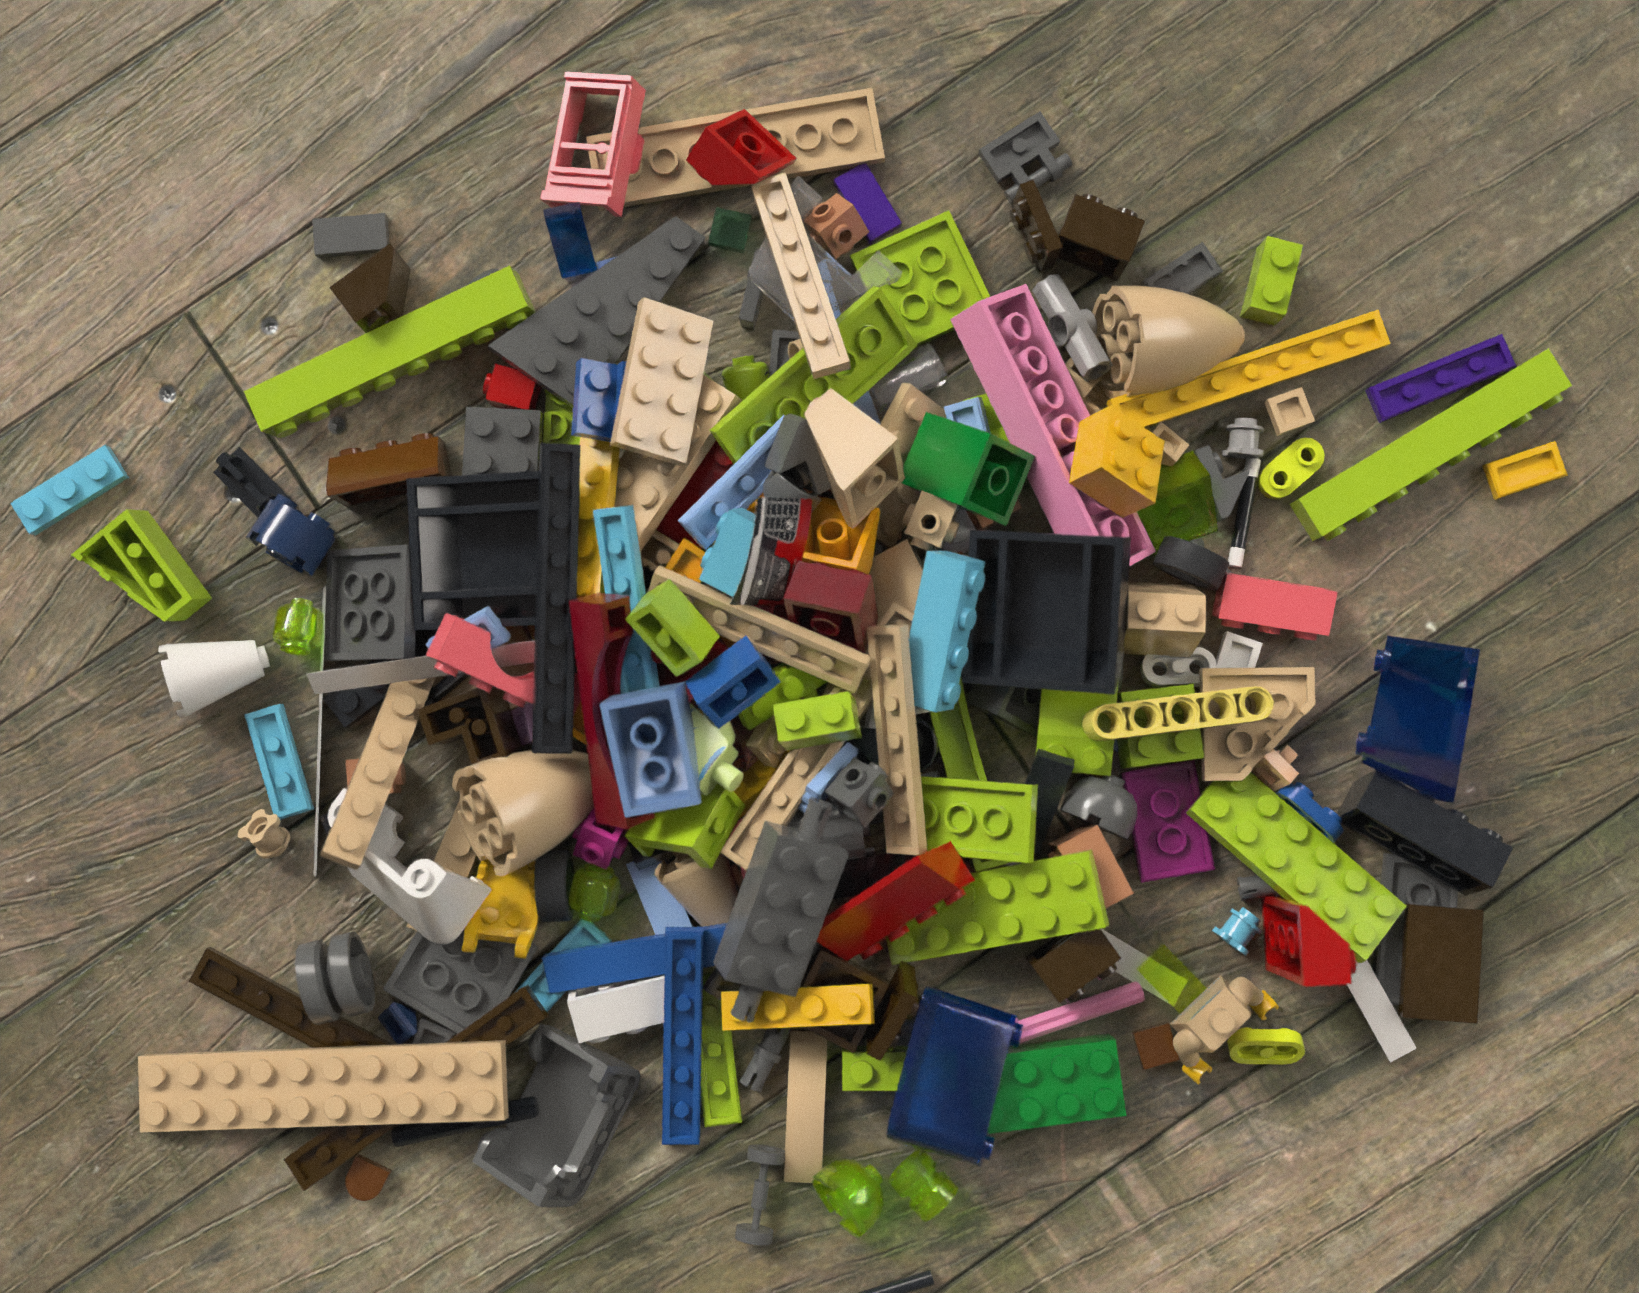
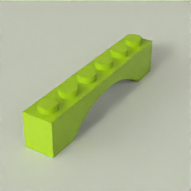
M960 676L959 685L961 692L958 701L954 704V708L940 712L929 711V717L938 738V749L946 778L987 781ZM968 857L971 869L974 872L1011 863V861Z

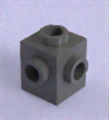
M855 757L839 772L836 779L825 790V793L839 813L864 828L887 805L888 800L894 794L886 782L888 775L881 767L873 762L867 765Z

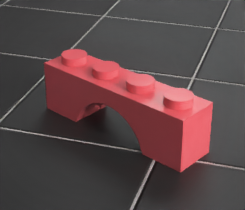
M446 613L426 656L437 660L434 668L454 677L457 676L458 671L472 676L469 684L489 693L492 687L498 688L505 692L502 699L521 708L524 707L526 702L533 705L534 671L520 676L507 675L499 668L493 658L491 633L457 616ZM577 673L574 674L573 717L581 702Z

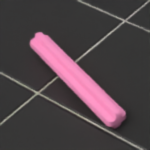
M1132 982L1005 1025L1001 1028V1034L1005 1044L1011 1047L1141 1003L1145 1000L1144 992L1138 982Z

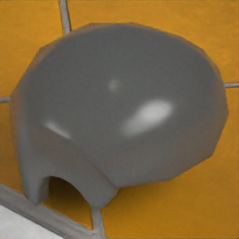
M771 471L763 483L764 497L812 499L811 514L822 501L821 498L817 497V493L811 492L807 494L793 477L784 473Z

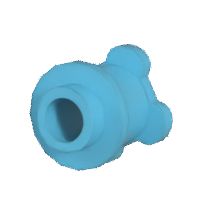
M1244 907L1239 912L1232 908L1230 910L1232 915L1222 928L1219 929L1215 926L1212 931L1236 951L1246 956L1249 953L1245 948L1256 933H1262L1257 927L1260 920Z

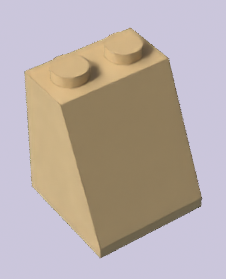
M830 388L825 394L815 398L809 404L804 416L808 422L832 487L830 489L847 525L854 529L905 479L898 438Z
M913 538L906 539L873 557L869 575H872L879 617L876 625L879 624L893 602L914 614L927 551L910 544ZM934 546L932 551H939V549Z
M1128 582L1124 654L1168 655L1171 657L1190 658L1206 633V595L1193 585Z

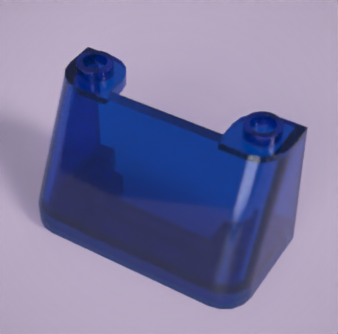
M1387 635L1385 649H1377L1374 671L1381 673L1370 726L1368 725L1366 733H1358L1355 754L1362 755V763L1437 801L1454 804L1480 649Z
M926 986L920 1001L887 1127V1138L893 1143L982 1167L983 1159L990 1161L995 1137L989 1136V1125L1007 1053H1009L1011 1046H1019L1023 1031V1025L1018 1023V1015Z

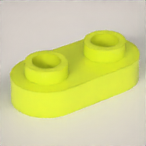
M1300 438L1294 441L1260 471L1257 481L1260 492L1265 497L1274 500L1282 499L1291 494L1322 466L1325 458L1323 447L1312 438ZM1302 450H1308L1311 453L1312 459L1310 462L1302 459ZM1275 473H1279L1284 477L1283 485H1277L1274 482Z
M1245 1027L1235 1031L1227 1040L1231 1059L1240 1064L1286 1065L1299 1061L1305 1055L1301 1034L1288 1028L1252 1029Z

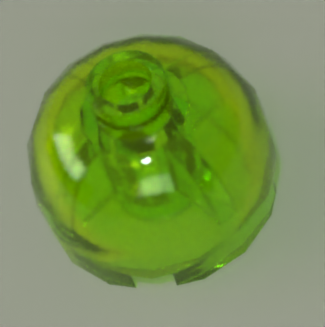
M838 1159L823 1167L813 1176L812 1184L820 1200L830 1213L835 1211L843 1218L839 1224L852 1236L860 1238L881 1217L884 1209V1193L880 1184L883 1182V1179L871 1164L865 1167L856 1160Z

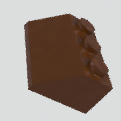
M422 433L412 436L411 442L398 444L395 440H389L375 444L376 449L361 451V448L341 450L338 457L329 458L327 496L348 507L407 495L406 478L452 476L446 444L439 436L434 437L433 433Z

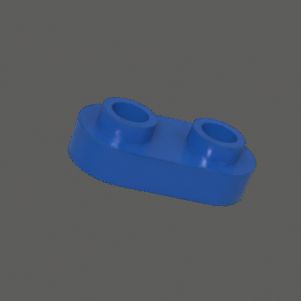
M1291 783L1276 793L1333 843L1344 832L1343 827L1340 825L1342 822L1341 817L1328 807L1322 808L1312 799L1314 797L1312 791L1302 783Z

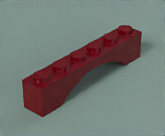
M597 592L569 600L595 818L597 823L629 829L655 818L654 812L625 817L600 703L610 696L621 694L622 664L627 646L634 634L632 626L625 620L631 613L630 598L627 595Z

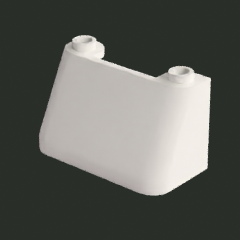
M345 788L342 789L329 809L328 820L330 827H332L347 789ZM384 805L358 870L347 868L352 876L426 939L438 944H449L461 934L492 889L479 878L473 876L466 878L449 872L429 859L415 861L407 869L394 858L405 843L397 836L396 832L397 822L400 823L404 817L392 807Z

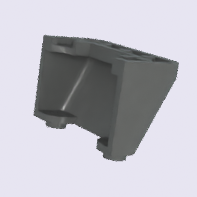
M540 1024L538 1029L531 1035L528 1043L529 1056L538 1063L520 1098L535 1097L538 1103L539 1114L535 1118L508 1123L506 1128H495L492 1131L486 1132L479 1140L478 1150L472 1162L538 1207H570L579 1202L587 1191L640 1081V1072L629 1064L585 1042L578 1043L577 1038L551 1025Z

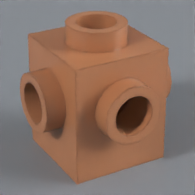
M837 193L826 202L817 205L812 213L803 220L810 232L807 237L813 248L818 253L825 251L834 259L848 253L854 244L869 233L854 205Z

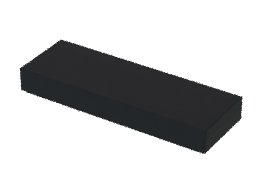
M1042 749L1037 750L1025 784L1038 785L1034 853L1037 854L1041 850L1074 768V759Z

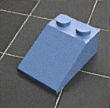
M685 682L613 695L600 703L625 817L701 804L693 718Z

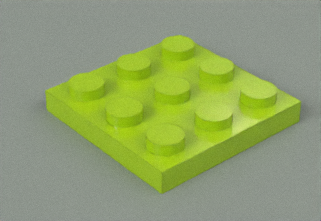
M949 210L850 255V261L865 293L873 286L882 289L914 339L917 347L955 330L950 320L951 318L978 301L990 297Z

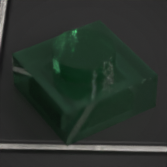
M716 207L708 240L709 246L744 254L752 215Z

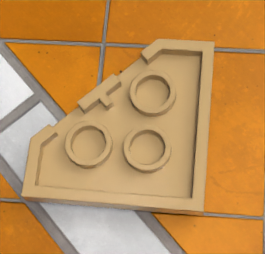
M1315 667L1199 669L1200 693L1257 686L1266 689L1273 699L1272 712L1265 719L1243 724L1201 729L1204 758L1201 759L1202 781H1242L1253 770L1252 768L1289 733V730L1300 718L1305 716L1316 705ZM1247 696L1245 707L1251 714L1256 710V703L1252 697ZM1211 700L1208 705V711L1215 719L1220 714V708L1216 701Z

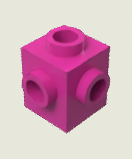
M593 808L587 819L574 830L572 838L577 839L573 855L607 870L614 857L621 859L629 840L624 837L626 829L597 823Z

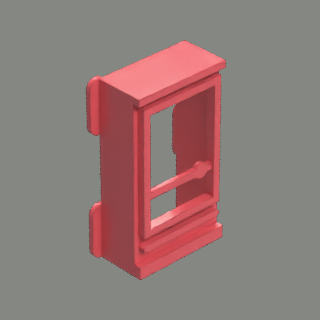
M565 72L566 83L545 190H542L540 199L556 213L563 212L566 204L601 206L615 217H622L629 176L638 172L643 152L644 139L638 134L646 90L629 75ZM587 94L619 96L610 145L604 142L598 145L576 143ZM574 150L598 151L600 154L608 152L605 170L571 167Z

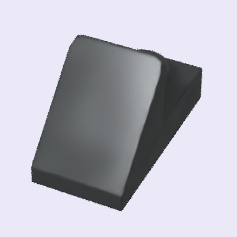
M791 413L784 416L767 457L765 467L776 473H783L792 468V474L797 484L817 494L832 488L807 420Z
M1210 445L1195 450L1188 457L1215 524L1229 517L1250 470L1222 479V461L1216 452L1212 453Z

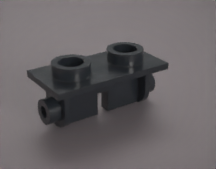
M238 447L231 455L224 452L216 459V463L219 466L213 473L257 518L269 500L275 499L278 494L291 499L241 447Z

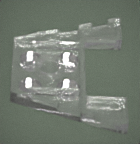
M798 176L795 178L791 190L803 222L812 213L813 209L821 204L822 197ZM807 234L833 312L842 308V305L863 296L873 286L891 285L901 278L903 272L879 250L852 275ZM765 237L748 271L747 278L794 321L767 237Z

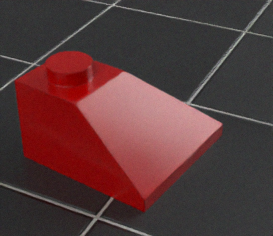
M743 109L707 126L686 161L696 169L697 174L701 178L707 180L711 185L757 184L792 165L797 158L747 110Z

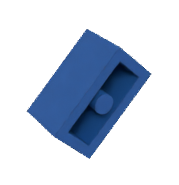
M746 635L686 680L685 683L697 705L715 726L720 729L778 685L780 680L765 657Z

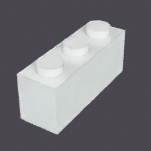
M664 974L569 990L567 1003L578 1043L586 1041L600 1043L610 1038L611 1035L623 1032L626 1034H637L644 1031L648 1026L660 1023L664 1025Z

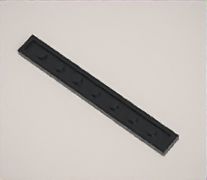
M540 444L532 753L572 754L575 647L569 600L577 598L581 445Z

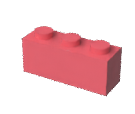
M1226 572L1219 589L1216 591L1212 615L1222 619L1221 625L1243 629L1245 622L1257 624V631L1280 635L1282 628L1294 630V637L1316 640L1317 634L1325 636L1330 634L1338 592L1326 588Z

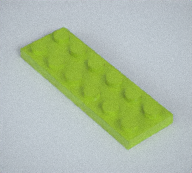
M873 286L836 318L850 360V369L813 379L804 348H802L709 430L733 464L783 415L791 413L805 418L804 413L809 404L815 398L825 394L830 388L851 404L855 403L917 347L914 339L880 287Z
M1251 772L1242 781H1211L1186 812L1188 816L1284 899L1310 907L1349 943L1350 950L1354 951L1356 961L1359 964L1369 958L1406 908V905Z
M1093 850L1034 860L1033 863H1018L971 872L975 881L963 888L967 894L966 896L949 906H946L944 901L935 906L938 914L920 925L916 920L907 924L910 932L892 943L888 937L886 941L891 964L895 965L900 964L901 961L907 963L1106 928L1109 926Z

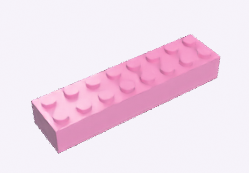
M1024 284L980 300L951 318L950 320L957 332L958 338L962 342L1011 444L1035 456L1027 478L1053 532L1059 534L1131 537L1129 566L1155 553L1156 550L1137 512L1122 518L1069 483L1079 422L1089 417L1090 414L1027 285Z

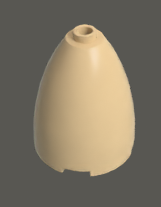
M1112 286L1107 294H1099L1092 311L1097 322V333L1095 336L1113 365L1098 382L1102 392L1109 398L1126 393L1127 396L1157 393L1195 380L1194 378L1212 369L1218 363L1230 359L1238 352L1245 339L1243 326L1239 324L1236 318L1220 307L1201 298L1165 288Z
M532 750L515 752L508 757L491 758L459 769L453 777L452 788L456 792L460 791L461 810L456 812L462 829L480 861L489 859L495 866L494 871L497 876H505L553 849L567 838L588 817L594 808L588 753L574 750H572V754H534Z

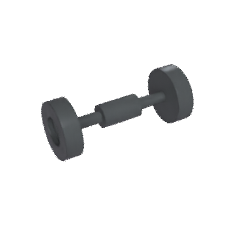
M752 1144L748 1146L747 1159L761 1163L759 1179H755L751 1202V1207L754 1208L752 1224H737L735 1239L752 1245L772 1244L774 1231L769 1227L760 1225L761 1211L766 1209L770 1183L766 1180L768 1165L784 1164L785 1150L774 1146Z

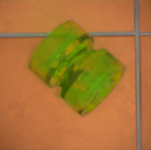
M921 1147L907 1156L894 1169L887 1182L901 1198L910 1197L909 1207L923 1222H927L939 1214L952 1201L959 1188L944 1171H935V1160Z

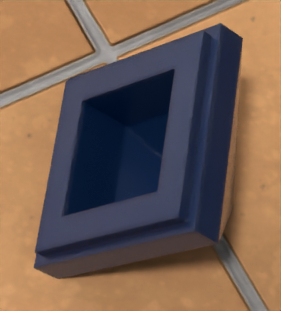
M393 1002L378 1016L380 1023L397 1044H404L417 1032L415 1009Z

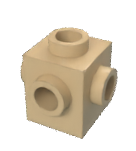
M922 491L917 504L910 503L902 522L903 525L907 526L905 533L913 537L910 544L926 551H932L934 546L943 549L946 542L952 544L960 526V523L955 521L960 507ZM936 518V526L933 529L927 530L926 522L928 519Z

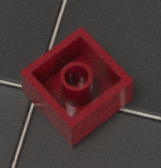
M798 561L784 596L788 620L866 654L868 649L867 627L876 625L879 618L872 575H867L859 570L847 571L832 568L820 562L807 563Z

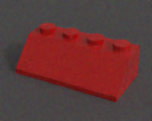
M951 841L917 855L826 916L816 942L846 961L858 955H861L862 959L866 960L883 949L880 942L887 937L892 943L910 932L907 926L910 922L916 920L920 925L938 914L935 906L944 901L946 906H949L966 896L967 894L963 888L974 882L975 879Z
M1274 896L1261 897L1265 969L1302 986L1352 984L1351 974L1356 972V956L1354 951L1350 950L1349 943L1307 905Z

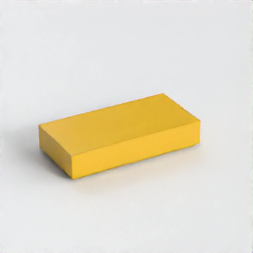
M1556 441L1482 466L1494 500L1568 475Z

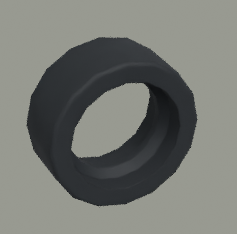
M1165 536L1153 565L1184 582L1200 588L1217 591L1227 571L1229 562L1217 553L1180 538Z
M550 850L535 861V902L539 920L543 923L571 921L573 918L575 879L572 857L568 850Z

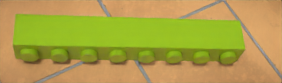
M509 265L244 391V394L261 432L276 436L277 438L286 437L298 430L296 426L307 421H321L330 415V410L341 405L343 407L355 405L363 400L362 395L372 390L378 392L389 389L396 384V379L406 374L409 376L421 374L429 368L428 364L440 358L441 360L455 358L462 353V348L472 343L475 345L484 344L495 337V332L506 327L513 329L536 312L519 274Z
M1548 348L1289 505L1312 541L1324 536L1328 542L1345 532L1346 528L1343 524L1355 517L1359 523L1378 512L1374 505L1386 499L1391 504L1408 494L1409 492L1405 486L1415 480L1418 481L1419 485H1422L1439 475L1437 467L1448 461L1452 467L1469 457L1471 454L1468 448L1477 443L1483 448L1502 437L1498 430L1510 424L1512 429H1515L1533 418L1530 414L1531 410L1541 406L1544 411L1562 401L1564 398L1560 393L1571 387L1572 384Z

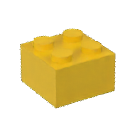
M1110 405L1079 422L1069 483L1122 518L1156 503L1165 441Z

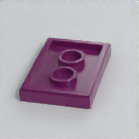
M1195 760L1121 772L1120 777L1125 781L1122 788L1132 794L1137 803L1138 816L1131 837L1140 882L1215 870L1208 832L1186 814L1188 809L1201 795Z

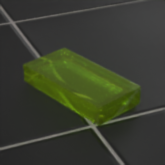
M1163 943L1136 969L1179 1014L1207 989Z

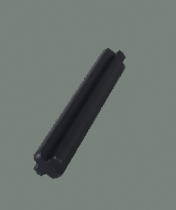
M533 1096L508 1101L509 1118L503 1121L397 1125L391 1129L392 1142L395 1147H401L535 1118L539 1114L538 1103Z

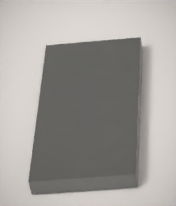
M1383 854L1381 884L1404 904L1457 908L1458 891L1395 854ZM1405 909L1374 950L1373 971L1392 1005H1399Z

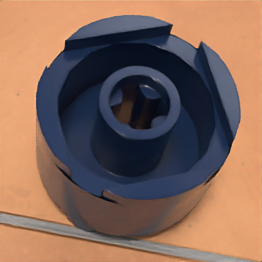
M278 494L275 499L269 500L246 538L255 546L259 543L266 546V553L300 573L304 571L308 576L312 577L334 543L335 537L333 535L335 531L329 528L330 523L312 512L308 517L304 516L297 509L298 505Z

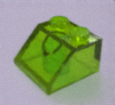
M1193 451L1182 454L1173 466L1161 464L1156 503L1137 511L1156 550L1150 556L1158 553L1165 536H1172L1190 542L1218 531L1211 476Z

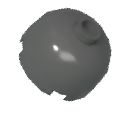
M1103 775L1102 778L1088 776L1079 779L1068 790L1060 808V811L1082 822L1098 825L1101 830L1128 840L1130 833H1132L1138 816L1137 803L1133 795L1122 788L1125 781L1113 775Z

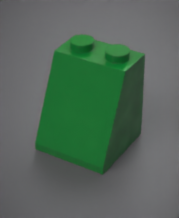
M926 412L904 463L905 479L901 484L919 492L925 491L954 503L961 509L1007 526L1035 456L989 432Z

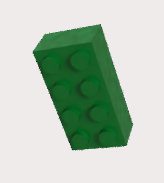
M1109 1033L962 1052L971 1126L975 1136L1126 1116L1116 1039Z

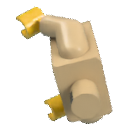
M1220 975L1170 1023L1178 1032L1173 1039V1046L1184 1064L1182 1071L1198 1085L1201 1083V1076L1206 1071L1209 1074L1212 1072V1067L1200 1058L1198 1052L1212 1053L1217 1050L1251 1017L1252 1013L1249 1006L1263 1021L1267 1019L1265 1015L1273 1008L1276 1010L1279 1008V1005L1265 990L1261 991L1247 978L1237 977L1229 984Z

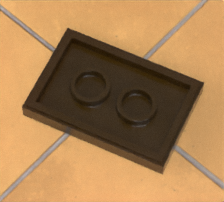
M1405 903L1398 1016L1402 1018L1478 1024L1484 910Z

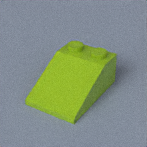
M1118 685L1116 694L1041 689L1035 755L1038 749H1042L1074 759L1072 773L1111 776L1114 740L1095 741L1089 738L1083 730L1082 723L1085 714L1090 709L1117 703ZM1100 713L1097 718L1098 728L1102 732L1107 733L1111 727V721L1104 713Z

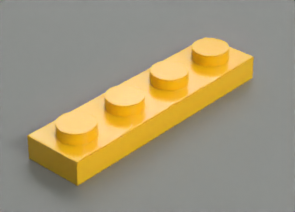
M872 984L804 987L798 989L796 997L765 991L763 992L753 1022H747V1016L742 1021L730 1013L739 991L721 992L722 1031L874 1023Z

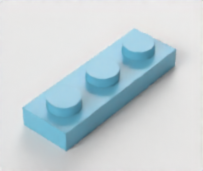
M104 445L10 504L28 533L36 536L129 477L111 447Z

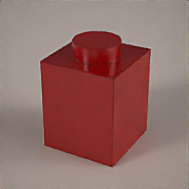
M495 364L493 373H487L485 377L483 394H486L485 399L493 407L536 410L542 387L517 369Z

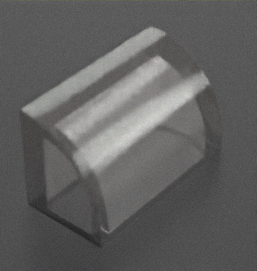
M926 343L908 354L871 387L869 392L880 413L890 407L902 383L912 384L924 393L944 384L947 373L933 347Z

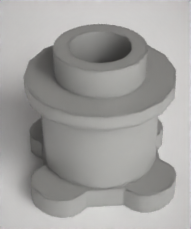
M1235 418L1234 424L1227 425L1226 430L1230 432L1229 447L1227 450L1222 451L1223 457L1258 459V457H1263L1264 450L1258 449L1259 434L1263 433L1264 428L1257 425L1256 419Z

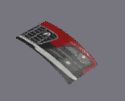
M757 498L753 535L747 561L730 605L784 604V596L797 562L802 561L811 520L812 499Z

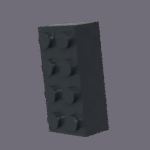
M1376 769L1353 782L1337 812L1342 819L1341 824L1396 856L1401 857L1411 863V865L1464 896L1494 887L1513 850L1511 846L1502 842L1503 837L1490 829H1479L1469 823L1468 816L1462 812L1443 808L1435 803L1436 799L1431 794L1420 789H1410L1401 783L1402 779L1398 775L1388 770L1379 771Z

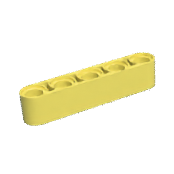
M1253 686L1106 704L1090 709L1083 718L1082 727L1089 738L1095 741H1106L1243 724L1267 718L1273 709V699L1266 689ZM1247 696L1255 700L1256 710L1253 714L1246 710L1245 699ZM1211 700L1216 701L1220 708V714L1217 719L1213 718L1208 711V705ZM1174 704L1180 706L1184 713V718L1180 724L1175 722L1171 715V709ZM1138 708L1147 715V724L1144 728L1139 727L1134 720V714ZM1100 713L1106 714L1111 721V727L1107 733L1102 732L1098 728L1097 718Z

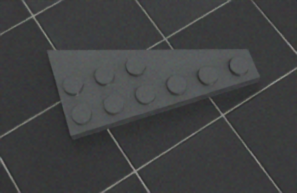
M676 216L489 344L488 350L573 408L576 362L584 358L616 364L630 345L638 301L645 297L661 302L704 243L705 237Z

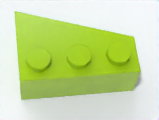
M126 509L71 554L77 560L87 563L98 571L102 578L112 581L128 593L127 595L164 622L185 621L212 599L149 511Z

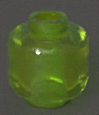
M294 598L291 600V603L281 605L276 610L272 635L274 642L280 646L282 652L298 656L308 655L311 650L321 645L324 614L318 608L313 607L314 603L312 601Z
M586 864L584 868L579 869L573 875L569 894L570 907L579 913L581 919L591 922L600 921L601 917L611 915L616 910L620 891V879L614 874V870L611 867L605 870L594 864Z

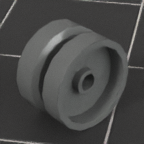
M355 931L332 936L329 946L322 940L298 945L295 955L296 980L304 1009L316 1026L339 1020L342 1010L349 1017L373 1011L375 989L371 965L365 946Z

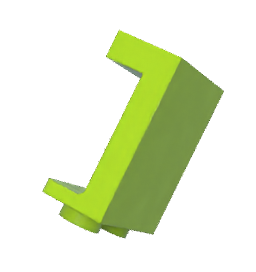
M717 783L710 794L707 796L701 794V804L654 812L655 818L629 828L625 837L643 856L650 857L655 848L689 854L700 867L712 869L746 805L734 791L729 792Z

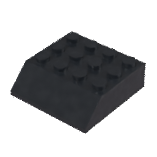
M539 471L406 478L415 630H435L439 628L446 613L464 620L487 606L495 613L502 626L535 625Z
M970 530L969 557L985 561L983 570L985 581L982 590L978 593L975 607L977 618L974 627L970 630L967 644L969 655L963 667L962 683L1116 694L1125 650L1131 537Z

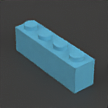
M927 551L909 634L914 704L917 707L932 712L952 710L954 704L959 699L961 671L969 655L967 648L970 630L974 627L977 618L976 602L978 593L982 590L985 581L983 572L985 561L949 551Z

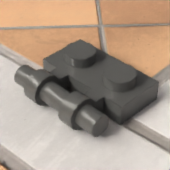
M1041 111L979 149L978 153L997 183H1000L1009 176L1013 180L1015 185L1004 191L1005 197L1010 204L1013 203L1020 184L1034 179L1038 188L1049 180L1054 182L1062 177V172L1073 165L1068 154L1064 153L1057 159L1051 154L1050 151L1059 145L1060 140ZM1037 159L1042 168L1027 176L1022 168Z

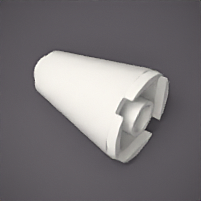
M255 640L165 644L158 648L159 653H167L168 659L161 661L172 702H181L183 706L182 710L176 711L180 718L189 716L265 676L263 668L270 667L265 646L257 647Z

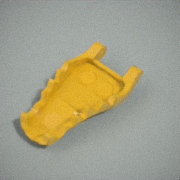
M489 859L481 861L476 878H479L492 890L464 928L462 951L475 953L478 940L516 944L515 958L526 959L539 918L534 888L535 860L505 876H497L495 874V866Z

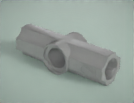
M1059 274L1049 275L1043 281L1038 282L1032 291L1049 319L1047 328L1056 346H1065L1086 382L1096 380L1098 377L1106 374L1113 365L1095 336L1097 333V322L1094 314L1088 309H1079Z

